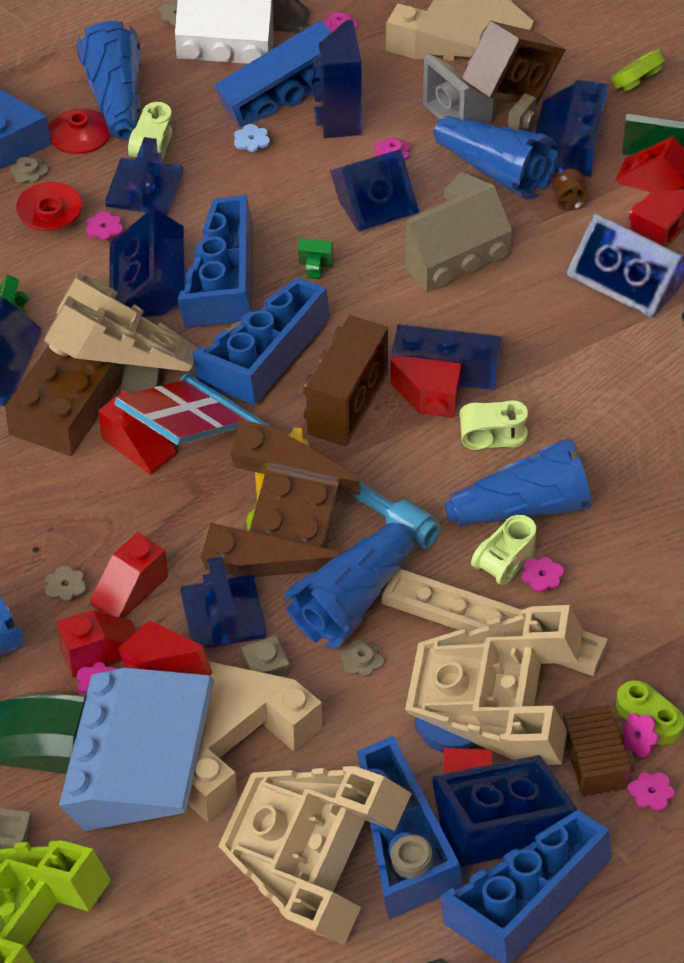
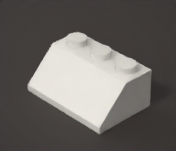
M178 0L175 29L177 58L249 64L272 50L274 42L273 1Z

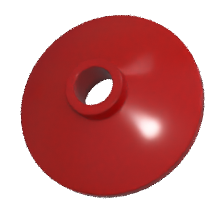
M87 108L64 111L54 117L48 126L50 143L56 149L69 154H86L103 147L111 137L103 114Z
M44 182L33 185L26 189L16 202V212L20 221L32 229L41 231H53L67 227L80 216L82 211V199L79 193L71 186L59 182Z

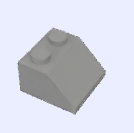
M431 54L425 55L423 105L439 119L452 116L464 120L469 118L491 124L494 106L493 98L462 80L463 73L454 65Z

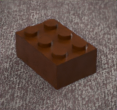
M490 21L488 26L482 31L480 42L474 54L468 59L461 79L492 98L518 102L524 94H528L536 98L535 106H537L566 49L538 32Z
M349 315L343 326L336 328L329 350H324L321 353L317 370L314 375H308L304 383L303 394L306 395L307 403L303 417L307 419L308 435L345 447L348 445L388 375V326Z
M48 345L5 405L9 435L72 457L98 419V410L111 400L121 385L119 363L77 359L70 355L67 357L61 356L52 351Z

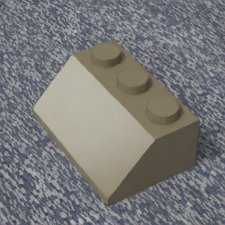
M490 182L406 219L405 269L426 292L444 286L459 277L473 273L481 267L502 260L510 255L512 229L495 186Z

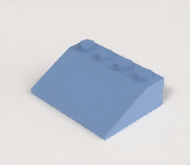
M120 668L92 674L59 807L84 831L186 813L214 679L209 675Z

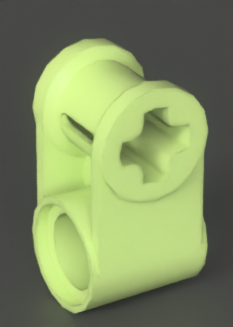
M152 102L144 107L136 128L133 129L129 139V157L162 163L173 134L172 128L169 125L172 113L167 104Z
M519 401L474 402L463 406L460 410L461 440L466 448L471 450L499 447L515 448L523 445L528 438V430L524 425L528 418V410ZM511 410L513 411V420H509V412ZM511 428H515L514 438L511 437Z
M515 515L508 518L491 537L483 541L476 549L471 560L472 567L477 570H485L496 578V583L499 585H507L523 567L524 562L527 559H531L535 554L536 525L534 521L525 515Z

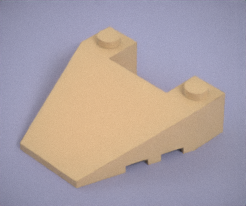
M433 0L427 11L397 4L386 22V51L413 59H424V56L427 54L443 55V60L454 61V56L471 57L480 42V35L490 21L527 30L533 29L534 21L511 0Z
M78 271L56 311L57 316L44 339L45 342L49 343V348L61 356L67 357L70 355L77 359L190 371L194 361L192 352L196 350L197 346L162 322L156 325L142 317L143 309L135 304L132 308L124 305L115 299L118 292L83 271Z
M570 605L532 606L521 610L522 615L501 621L498 617L486 621L487 626L470 632H466L464 628L418 643L405 707L408 714L523 765L562 764L567 728L554 706H534L541 664L578 663L583 629Z
M209 661L212 670L210 676L214 679L188 800V805L207 822L237 799L236 773L220 757L262 724L295 752L322 730V702L295 679Z
M356 766L343 767V770L333 771L316 768L312 769L311 772L297 773L293 770L254 772L249 777L218 847L246 876L254 881L259 887L260 892L279 908V912L286 919L319 936L345 945L361 907L334 893V889L365 820L395 831L412 793L382 775Z

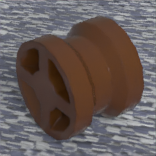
M576 169L563 170L553 178V191L556 194L557 204L561 209L574 211L587 204L589 192L585 186L584 176L580 171Z

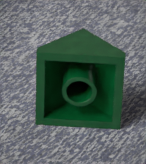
M626 114L622 154L634 155L673 136L684 148V122Z

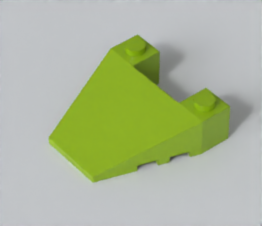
M62 840L50 841L47 847H31L28 842L15 843L14 848L0 849V963H35L26 946L57 903L88 912L91 910L111 881L94 849Z

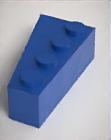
M320 20L215 83L214 86L224 109L237 125L242 127L276 114L279 107L289 105L292 108L302 104V98L315 93L320 97L330 93V88L341 84L343 87L353 84L340 41Z
M0 89L1 170L15 163L20 157H27L50 146L51 143L47 116Z
M247 195L213 198L202 229L204 235L201 243H197L193 266L187 271L184 291L181 290L178 297L185 327L241 321V317L252 311L253 221Z
M298 277L265 300L266 306L255 312L250 311L241 317L242 323L230 332L226 329L215 336V342L205 349L201 346L192 352L197 380L210 388L256 405L330 319L327 288Z
M394 735L357 751L361 769L382 775L412 793L395 831L370 822L389 920L440 898V895L452 888L458 890L463 887L460 864ZM406 835L423 837L429 842L432 849L433 864L425 875L418 878L402 877L394 870L392 865L391 848L399 838Z
M579 810L574 811L536 835L535 842L521 850L515 848L504 855V861L487 872L484 869L469 877L470 882L457 891L452 888L440 895L444 925L500 963H512L611 860L610 830Z

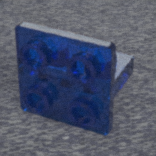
M144 137L136 160L120 159L105 199L106 207L168 215L183 175V167L162 163V153H159L157 150V139Z
M222 556L208 559L209 574L202 575L203 583L182 586L180 588L190 640L203 645L204 649L267 637L266 625L254 576L246 575L227 579Z

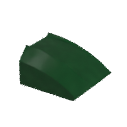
M73 691L36 692L0 701V765L67 774L87 693Z

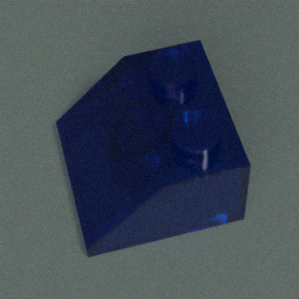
M401 149L330 170L338 200L357 231L420 212Z

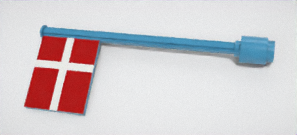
M185 373L178 382L118 396L114 402L116 406L176 445L237 429L239 419L270 426L194 378L193 373ZM361 482L362 491L360 495L348 493L383 515L386 525L388 523L405 525L412 533V545L414 548L428 549L439 536L441 526L436 522V518L407 499L393 503Z

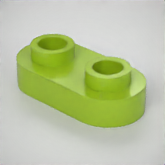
M660 48L655 49L634 60L614 73L610 78L616 89L622 87L624 91L630 90L641 83L639 78L644 74L646 77H649L662 70L661 63L666 59Z
M628 681L620 686L617 691L616 709L623 718L627 720L628 716L632 713H637L640 717L643 715L652 716L656 722L654 731L659 736L657 744L669 745L681 738L684 729V716L677 707L642 681ZM660 718H667L670 721L664 722Z

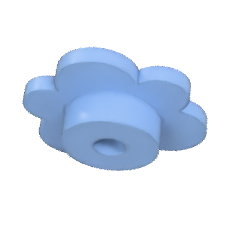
M254 124L245 125L243 130H237L234 133L236 138L234 140L235 147L246 149L250 152L267 147L270 139L267 136L266 129H258Z

